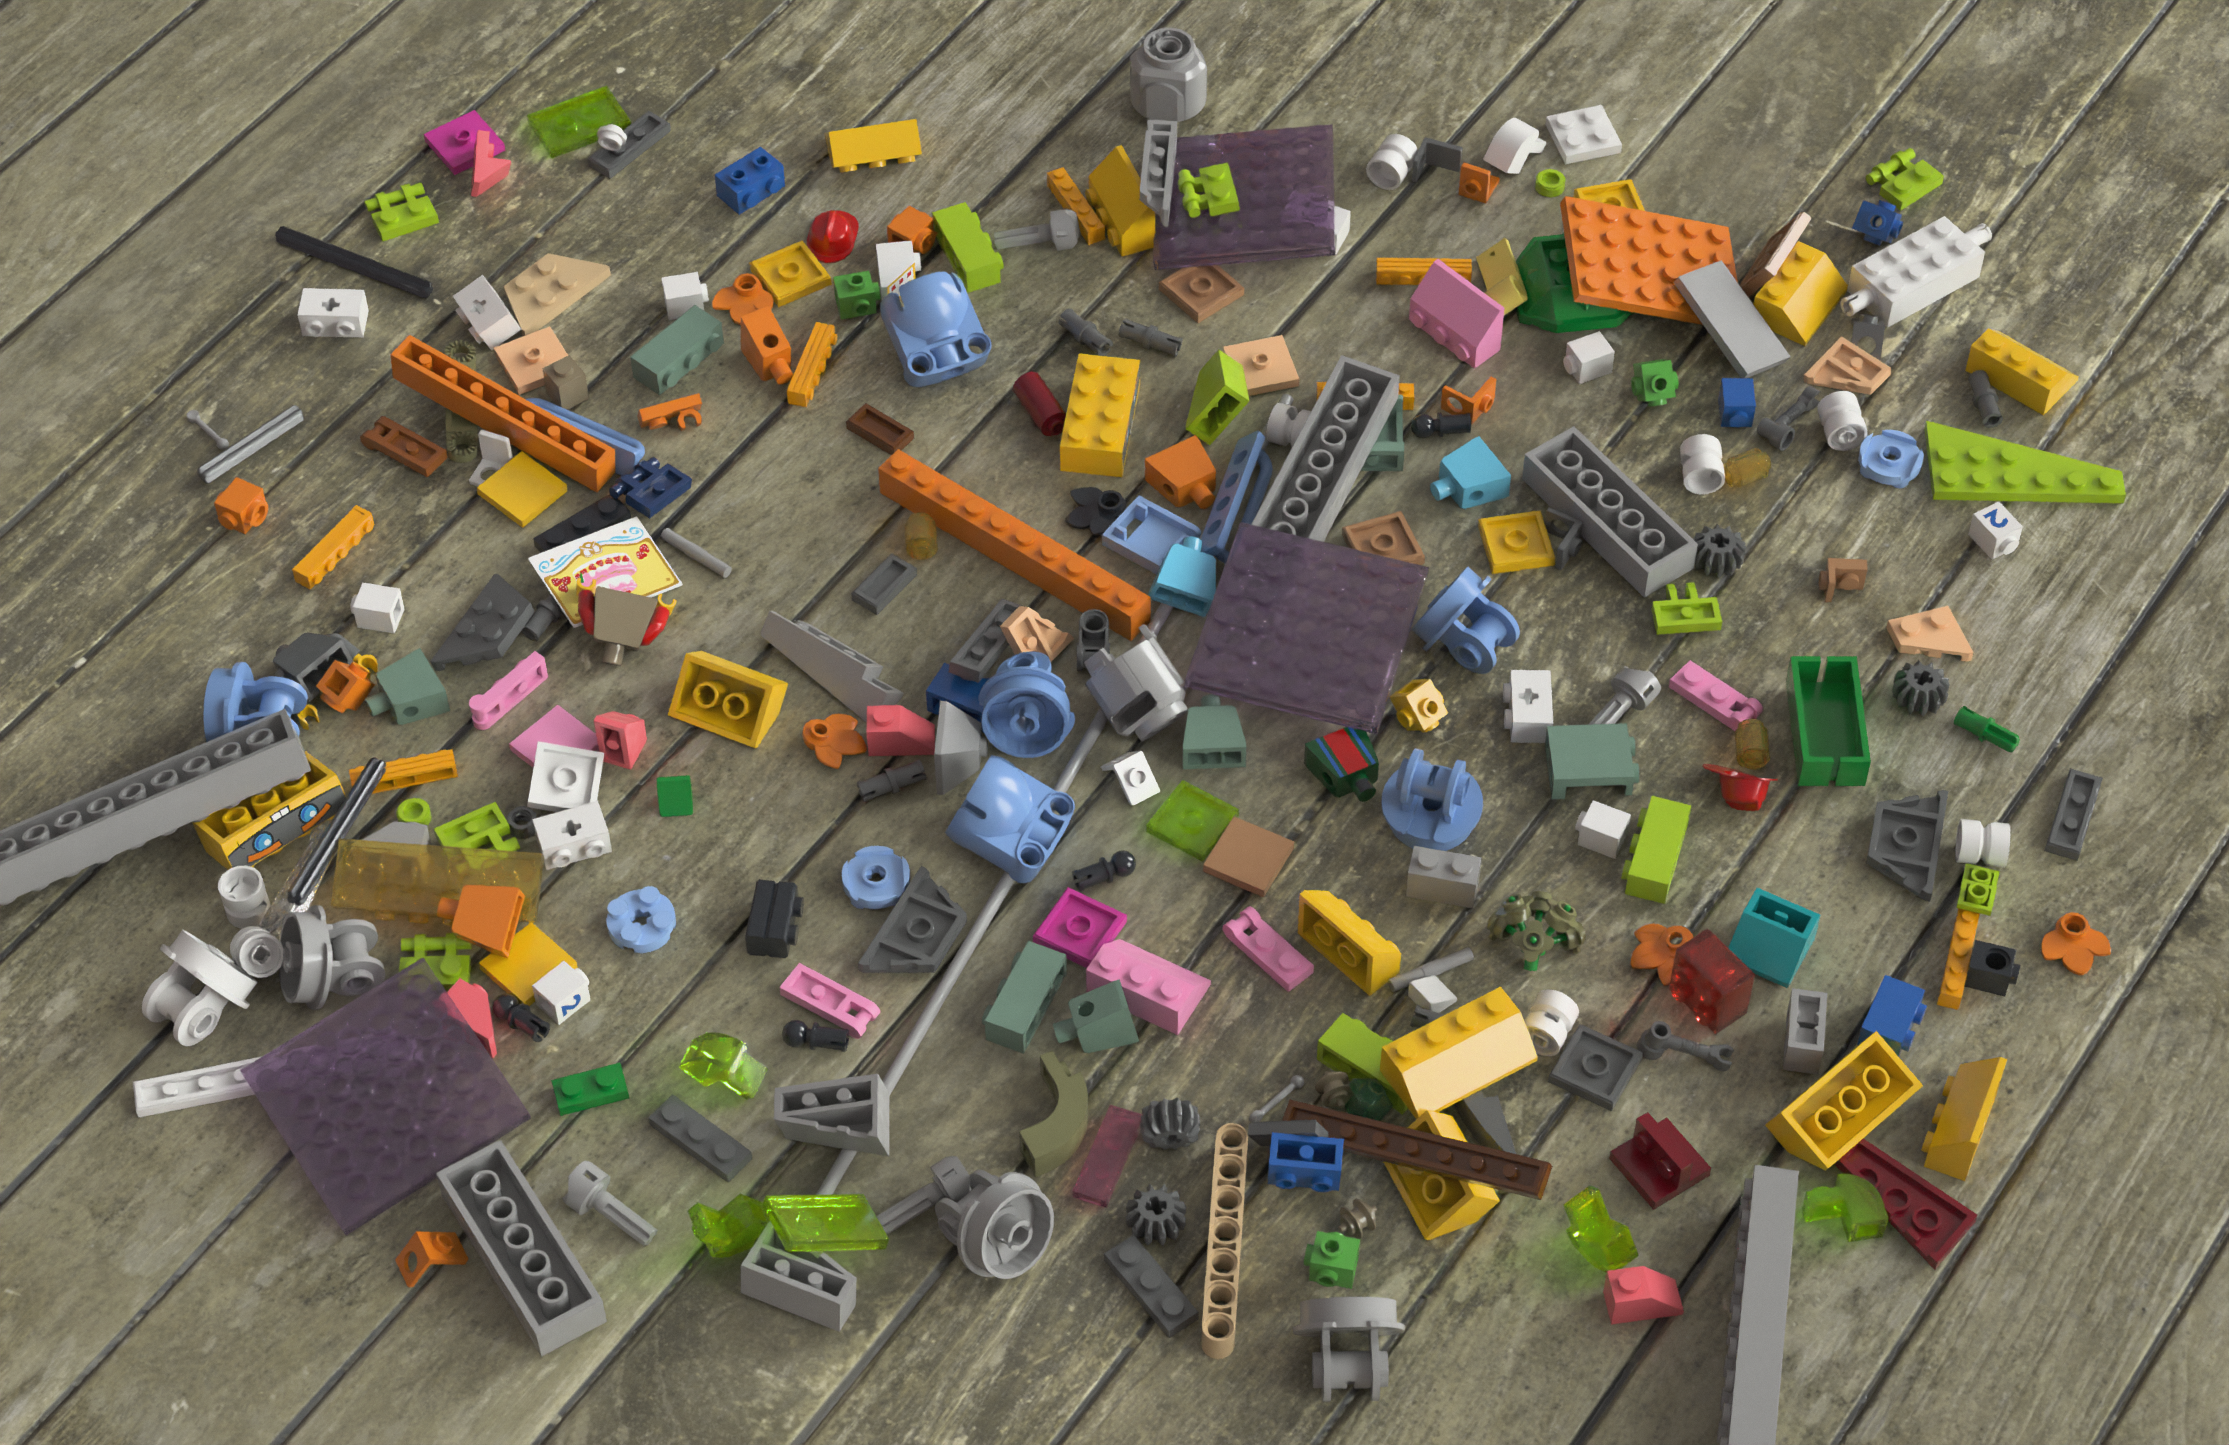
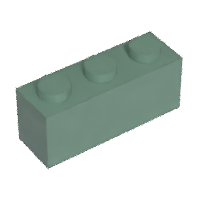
M694 305L630 356L633 378L658 395H661L724 344L722 322Z
M1031 941L1027 942L1022 953L1019 951L1016 953L1008 979L1003 978L998 986L995 1003L993 1006L988 1005L984 1011L982 1024L985 1025L986 1040L1017 1052L1025 1053L1067 974L1066 954Z

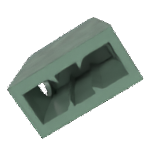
M421 648L378 672L376 680L379 693L364 699L372 717L389 710L396 723L400 725L450 711L446 690Z
M1209 694L1201 698V706L1188 709L1183 741V769L1246 767L1247 746L1236 707L1232 705L1221 706L1220 698L1217 695Z
M1120 979L1070 999L1068 1005L1072 1018L1053 1024L1058 1043L1079 1037L1085 1053L1139 1042Z

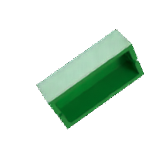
M1791 656L1786 676V688L1798 786H1828L1829 781H1834L1835 786H1865L1871 759L1857 656H1827L1822 682H1817L1821 664L1820 656Z

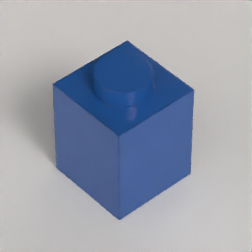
M1753 378L1721 379L1718 397L1721 427H1752L1756 408Z

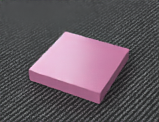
M559 705L555 706L509 743L510 750L532 768L534 767L538 741L599 751L596 733Z

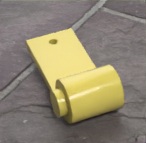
M1503 238L1476 257L1487 291L1484 293L1504 307V316L1528 300L1514 255L1506 238Z

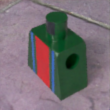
M1361 721L1305 743V766L1334 797L1340 798L1354 792L1360 802H1365L1376 794L1373 784L1378 780L1379 762Z

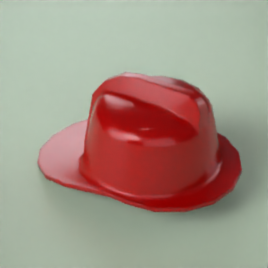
M840 210L827 211L815 217L808 233L807 247L818 261L836 263L844 260L851 254L859 231L857 219L850 213Z
M1703 764L1702 766L1709 771L1719 774L1722 797L1731 808L1736 810L1758 811L1766 798L1770 781H1777V779L1760 778L1728 767L1712 764Z

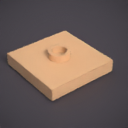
M550 326L494 347L496 358L519 395L544 386L545 380L542 368L568 356Z
M1283 335L1223 347L1225 354L1243 365L1249 396L1299 386V376Z

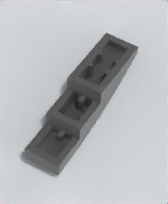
M1482 1090L1454 1104L1463 1123L1480 1146L1516 1154L1498 1095L1484 1098Z

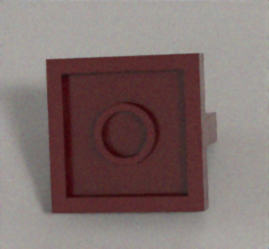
M1648 1112L1636 1119L1633 1138L1610 1151L1609 1159L1653 1210L1704 1180L1711 1173V1167L1667 1117L1657 1123Z

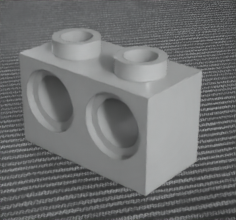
M1792 988L1786 1017L1783 1070L1818 1074L1824 1052L1827 993Z

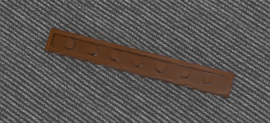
M1291 1099L1282 1121L1316 1120L1328 1131V1138L1344 1139V1152L1538 1200L1542 1199L1553 1167L1546 1161Z

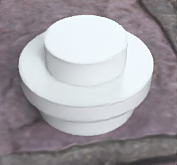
M613 124L602 126L597 132L599 145L607 150H620L627 140L623 130Z

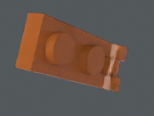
M381 416L374 423L375 427L372 430H366L360 436V440L366 448L370 450L376 449L427 478L448 458L446 449L385 416Z

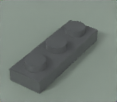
M673 1094L648 1117L650 1126L727 1182H730L752 1160V1153L749 1149Z
M1134 1235L1104 1253L1106 1264L1168 1338H1171L1199 1319V1312Z

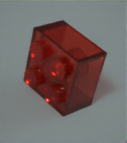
M1707 928L1676 949L1669 989L1677 1001L1684 1003L1694 1013L1700 1024L1708 1026L1717 1034L1747 1014L1755 974Z

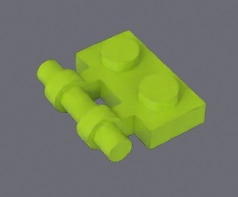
M1911 148L1896 152L1885 164L1879 163L1874 166L1872 172L1865 177L1869 185L1879 182L1882 185L1879 195L1895 205L1900 211L1940 186L1944 178L1943 174L1923 159L1916 164L1911 163L1910 161L1916 157L1914 150ZM1895 170H1898L1900 174L1896 177L1893 174H1891Z
M1228 163L1199 168L1200 177L1195 178L1191 176L1189 170L1184 169L1179 172L1178 187L1180 192L1184 194L1182 198L1183 206L1188 211L1190 217H1198L1201 213L1200 210L1209 209L1210 217L1240 210ZM1202 191H1204V194H1203V195H1198V194H1197V192H1202Z
M421 182L411 186L407 183L401 185L399 190L387 194L380 192L375 194L374 198L364 201L368 212L380 210L379 212L372 213L371 217L382 241L439 223L438 214L428 195L418 199L415 198L425 194ZM401 201H405V203H403V204H400V205H397V206H394V207H390V205H392V204H395V203H398V202H401Z
M496 802L434 828L435 837L448 859L451 860L460 855L464 858L453 864L457 876L469 871L473 874L482 870L481 866L496 859L499 861L505 860L510 857V853L520 849L516 837L503 842L501 837L510 834L511 831L507 820ZM487 843L491 844L492 847L477 854L473 850Z
M446 933V937H427L426 934H415L414 938H401V951H414V957H400L399 993L448 992L459 978L470 984V955H458V950L472 949V944L457 938L453 933ZM446 950L445 956H427V951Z

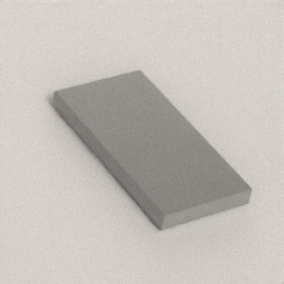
M1722 260L1681 275L1674 281L1677 289L1741 378H1749L1781 365L1791 357Z

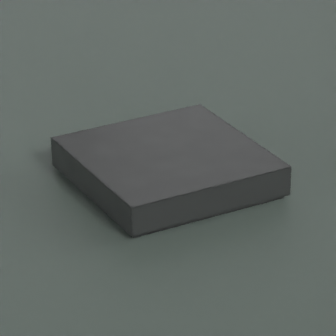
M1579 1024L1549 1074L1548 1082L1612 1111L1640 1064L1643 1052Z

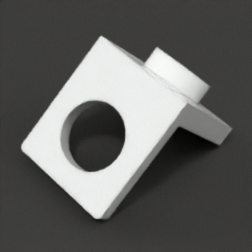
M480 430L478 437L483 459L469 479L471 485L479 486L485 481L481 478L485 471H498L513 458L508 437Z
M1142 751L1127 752L1101 766L1102 771L1114 770L1131 806L1160 792Z

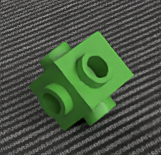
M869 271L833 277L835 301L841 320L877 313L876 301L881 300L878 282L872 283Z
M1659 359L1633 364L1635 377L1631 379V387L1638 401H1648V406L1667 404L1666 398L1676 397L1675 389H1678L1679 382L1676 371L1672 370L1671 360Z
M1317 1231L1314 1245L1307 1244L1304 1257V1265L1310 1266L1309 1281L1317 1282L1325 1287L1339 1286L1352 1289L1359 1259L1360 1239L1346 1237L1338 1232L1325 1233Z

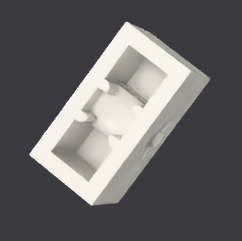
M483 275L453 296L460 306L455 311L466 325L469 322L472 324V327L468 330L479 344L484 341L493 350L494 347L499 346L521 330L501 298Z
M303 288L298 310L302 336L363 338L369 312L364 290Z
M1511 670L1509 683L1503 684V703H1509V709L1504 710V729H1510L1511 742L1545 743L1547 726H1553L1551 672L1549 670Z
M598 801L532 819L536 840L546 870L565 867L573 862L596 858L605 853L612 852L609 832Z

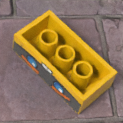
M1078 354L1060 442V471L1123 477L1140 388V360Z
M305 751L311 771L306 772L301 778L295 781H285L274 786L265 794H255L241 800L235 807L223 808L209 814L206 819L200 822L192 823L205 851L227 870L236 866L246 865L254 867L255 864L266 857L280 852L284 846L297 838L308 835L318 825L333 819L346 798L337 774Z

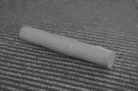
M669 528L664 529L661 533L662 540L679 549L698 563L703 564L724 578L730 575L732 568L709 554L698 545L688 541Z
M1467 947L1388 979V985L1392 992H1396L1408 987L1409 983L1413 980L1437 976L1447 970L1474 960L1473 953Z

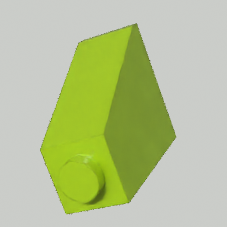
M1219 349L1199 371L1185 426L1186 430L1209 445L1216 440L1250 401L1243 365Z

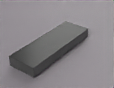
M647 111L623 130L627 140L620 150L611 151L603 147L588 158L589 167L611 179L671 131L670 123Z
M2070 768L2044 851L2078 861L2101 786L2102 777Z

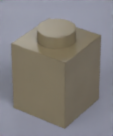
M570 355L542 368L546 392L556 405L568 410L589 399L586 375Z

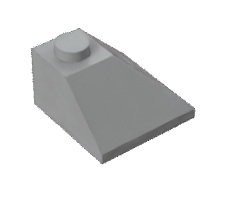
M940 701L934 758L937 795H944L980 770L981 757H987L988 739L987 737H982V725L979 721L951 703Z

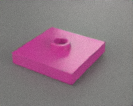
M475 110L424 134L425 142L454 175L473 167L474 144L478 130L490 131L489 143L494 144L493 157L506 151L504 142Z
M1067 887L1034 933L1033 943L1066 954V959L1088 968L1102 945L1115 940L1127 922V915Z

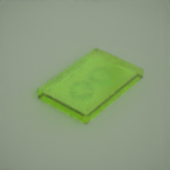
M607 85L527 115L530 127L551 158L597 142L599 139L597 132L602 126L613 124L625 130L631 125V120Z
M864 1194L766 1195L762 1204L787 1252L883 1250L887 1248L889 1237Z

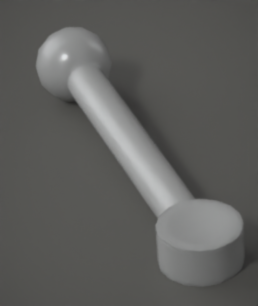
M191 410L187 413L188 421L196 423L217 442L218 449L226 450L228 448V440L220 438L200 419L197 410Z
M1300 1075L1293 1076L1290 1081L1291 1083L1260 1110H1255L1250 1115L1249 1121L1260 1122L1263 1116L1290 1092L1304 1085L1303 1077Z

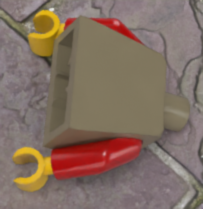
M581 578L577 579L576 595L578 596L579 616L585 631L593 635V642L606 644L602 662L606 664L621 666L625 649L638 651L640 646L650 645L665 629L668 618L676 605L675 599H673L670 605L664 604L661 601L663 594H659L657 599L601 586L596 587L595 579H592L591 586L585 587L581 585Z

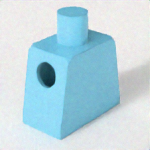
M1480 436L1440 461L1439 480L1430 484V490L1437 501L1451 495L1460 508L1467 509L1508 497L1511 474Z
M1189 536L1184 538L1183 545L1172 544L1161 563L1148 595L1154 601L1205 617L1214 603L1216 559L1212 555L1201 552L1203 543L1199 538Z

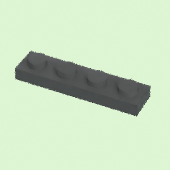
M1001 599L951 659L948 672L965 680L979 683L1009 646L1000 628L1001 624L1019 606L1023 605Z

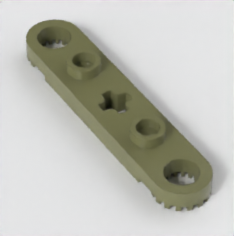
M455 340L454 343L450 342L449 346H446L445 355L476 371V350L472 343L469 344L468 341L463 342V340L457 342ZM456 353H466L468 356L462 357V360H460L459 357L457 359L453 355ZM445 408L447 456L454 462H470L478 454V426ZM460 444L470 446V448H467V451L464 449V452L462 450L458 452V449L455 450V446Z

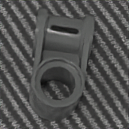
M1088 610L1080 616L1079 642H1077V671L1087 668L1084 662L1100 649L1104 648L1110 654L1108 616L1101 610Z

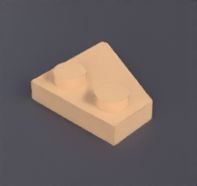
M1841 336L1804 374V382L1810 385L1871 395L1891 375V367Z
M1019 606L1000 626L1015 655L1031 651L1041 652L1049 657L1050 662L1074 639L1071 634L1060 631L1054 627V623L1048 619L1041 618L1039 613L1024 606Z
M1949 606L1888 620L1886 629L1899 653L1924 654L1935 658H1941L1942 653L1960 655L1961 661H1972L1974 652Z

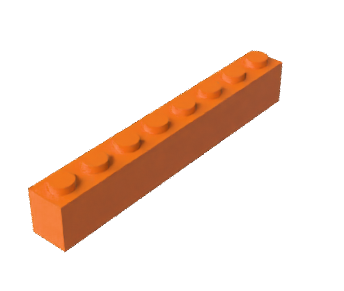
M409 335L390 354L394 379L486 431L508 437L511 445L598 493L616 472L614 448L417 338Z

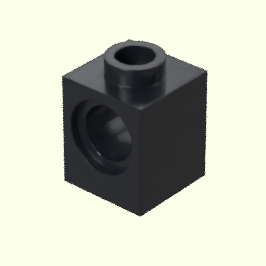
M1975 940L1964 987L2005 997L2008 985H2016L2020 970V965L2014 963L2017 950Z

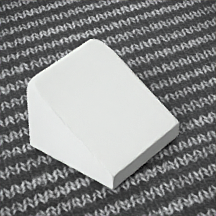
M1435 975L1416 979L1409 983L1408 996L1416 1005L1440 1013L1457 1001V997Z

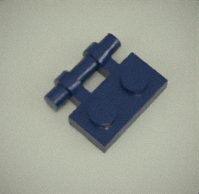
M652 457L648 461L642 460L635 465V470L630 474H623L616 479L615 485L609 488V493L615 499L622 494L626 495L625 503L650 519L689 490L692 478L668 463L661 469H658L660 463L658 459Z

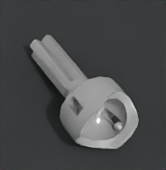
M1069 209L1055 210L1050 213L1051 220H1049V224L1045 223L994 232L995 246L998 250L1052 240L1057 251L1072 249L1077 244V239L1080 236L1077 213Z
M1624 666L1611 680V686L1616 694L1588 725L1615 724L1630 707L1636 710H1644L1660 693L1661 685L1650 671L1634 670Z
M957 1156L945 1157L932 1165L930 1169L934 1175L932 1177L934 1182L927 1184L876 1216L886 1235L935 1206L942 1198H949L957 1203L971 1191V1177Z
M585 1160L580 1163L568 1176V1193L562 1198L563 1202L580 1215L587 1213L594 1207L595 1210L641 1245H649L658 1230L606 1191L611 1178L608 1174L590 1161ZM587 1173L591 1178L588 1179L585 1174Z

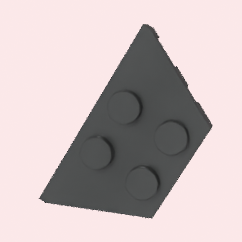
M494 574L430 661L435 671L445 670L446 663L459 660L465 666L481 660L488 661L502 658L535 611L531 603L499 574Z
M1946 790L1937 791L1936 796L1920 799L1918 795H1913L1902 800L1892 799L1877 802L1866 864L1921 899L1929 902L1933 891L1948 791Z
M921 866L858 962L860 972L935 973L967 922L966 912L958 903L950 899L949 893L942 885L937 886L930 878L929 871L925 867Z

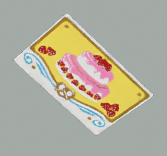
M637 516L528 558L573 628L583 625L578 613V596L576 595L577 579L580 578V572L584 583H581V585L585 587L591 586L592 579H595L596 587L601 586L651 598L683 585Z

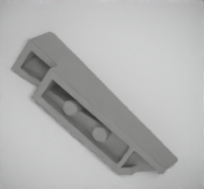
M1147 120L1148 130L1145 133L1139 200L1157 213L1162 224L1168 227L1177 147V121Z
M769 611L761 630V636L866 723L867 706L896 705L901 700L903 692L876 679L879 678L883 668L882 665L806 622L797 620L793 623L777 614V612Z

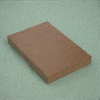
M1804 211L1800 212L1768 239L1739 284L1748 297L1773 278L1811 220V217Z

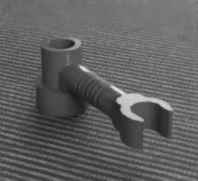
M1812 386L1806 387L1798 397L1797 402L1778 419L1772 421L1767 417L1763 418L1757 427V434L1768 439L1770 445L1781 451L1786 450L1795 436V429L1789 425L1804 411L1814 409L1820 401L1815 399V397L1821 391Z
M1663 1021L1654 1022L1650 1029L1642 1033L1637 1042L1638 1051L1643 1052V1057L1650 1060L1659 1059L1665 1050L1670 1048L1705 1059L1707 1063L1712 1064L1719 1071H1727L1732 1065V1062L1720 1057V1055L1730 1057L1734 1052L1731 1046L1726 1044L1708 1046L1688 1039L1685 1040V1038L1672 1035L1671 1028Z

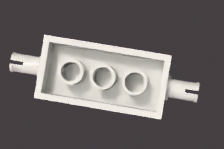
M1944 216L1852 266L1847 290L1851 295L1841 299V309L1844 313L1847 312V316H1852L1866 308L1870 313L1878 316V320L1883 321L1887 328L1979 278L1985 251L1979 245L1992 239L1990 228L1988 226L1985 228L1986 224L1981 223L1970 231L1963 233Z

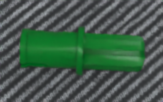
M1966 706L1960 708L1954 719V725L1978 736V740L1981 742L1987 740L2007 752H2013L2019 744L2020 739L2017 734L1996 724L1994 718L1990 717L1988 719L1968 709Z

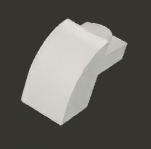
M1512 118L1498 130L1483 160L1505 173L1519 174L1529 152L1542 153L1547 142L1538 138L1539 130L1517 118Z

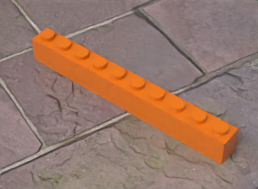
M898 449L878 468L881 494L1080 612L1084 613L1092 609L1101 610L1108 616L1109 629L1129 641H1132L1141 632L1140 626L1143 624L1147 626L1150 623L1151 597L901 450Z

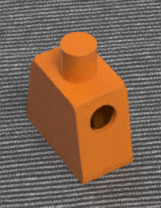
M766 306L741 316V351L762 381L775 378L779 385L788 383L794 375L791 371V347L770 307Z
M1196 435L1145 458V480L1175 507L1181 508L1195 502L1200 509H1206L1214 503L1215 496L1213 492L1216 489V471Z
M464 885L459 900L441 898L437 916L453 920L451 932L457 938L508 958L525 895L517 887Z

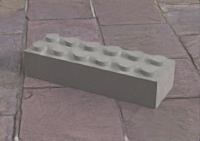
M1574 426L1525 454L1522 480L1552 509L1582 521L1581 537L1644 598L1694 569L1698 543Z
M501 1140L436 1173L442 1197L541 1357L607 1322L602 1298Z

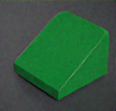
M690 776L658 777L657 792L660 816L692 815L693 791Z

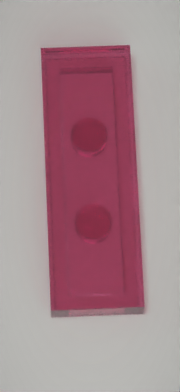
M1113 1105L1109 1106L1074 1186V1198L1107 1208L1139 1133L1142 1114Z

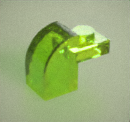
M716 1032L705 1033L694 1038L678 1067L704 1087L721 1081L746 1100L755 1096L768 1068L745 1052L748 1047L746 1043L732 1036Z
M1838 1174L1834 1188L1821 1186L1811 1191H1806L1802 1206L1805 1222L1841 1218L1848 1242L1882 1238L1884 1236L1888 1216L1881 1195L1867 1180L1851 1174Z
M1589 1185L1563 1204L1571 1224L1566 1229L1567 1235L1574 1247L1592 1266L1607 1273L1609 1270L1622 1269L1639 1256L1628 1226L1609 1217L1598 1188Z
M741 1193L720 1210L697 1202L687 1211L693 1223L692 1231L694 1235L706 1244L710 1255L717 1258L730 1257L752 1248L770 1221L761 1201Z

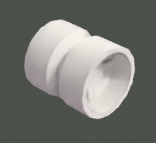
M1400 134L1387 136L1380 145L1379 150L1367 164L1366 172L1369 179L1382 189L1394 190L1398 188L1406 177L1407 172L1413 167V161L1418 152L1416 145L1409 138Z
M1838 391L1825 396L1817 406L1818 414L1824 426L1828 445L1839 451L1850 450L1861 445L1867 437V428L1863 417H1861V409L1856 396L1848 391Z
M1277 403L1270 414L1267 424L1266 438L1268 442L1283 446L1291 443L1293 447L1311 411L1302 410L1298 413L1297 408L1294 406Z
M1707 434L1694 435L1684 440L1680 446V456L1683 466V481L1686 489L1696 494H1709L1720 489L1725 482V473L1721 461L1722 450L1719 440Z
M1960 819L1956 835V862L1976 865L1980 858H1982L1986 865L2005 867L2010 847L2009 823L1993 822L1983 828L1978 820Z
M245 865L233 867L222 874L218 882V890L229 922L241 929L248 926H260L270 915L271 905L260 872L253 867Z
M248 926L241 929L232 939L230 954L233 961L251 976L262 978L273 975L283 963L284 949L281 942L263 928Z
M1547 989L1538 993L1530 1008V1013L1524 1019L1536 1053L1543 1056H1555L1559 1053L1567 1038V1033L1572 1029L1579 1016L1577 1004L1567 995L1556 990Z

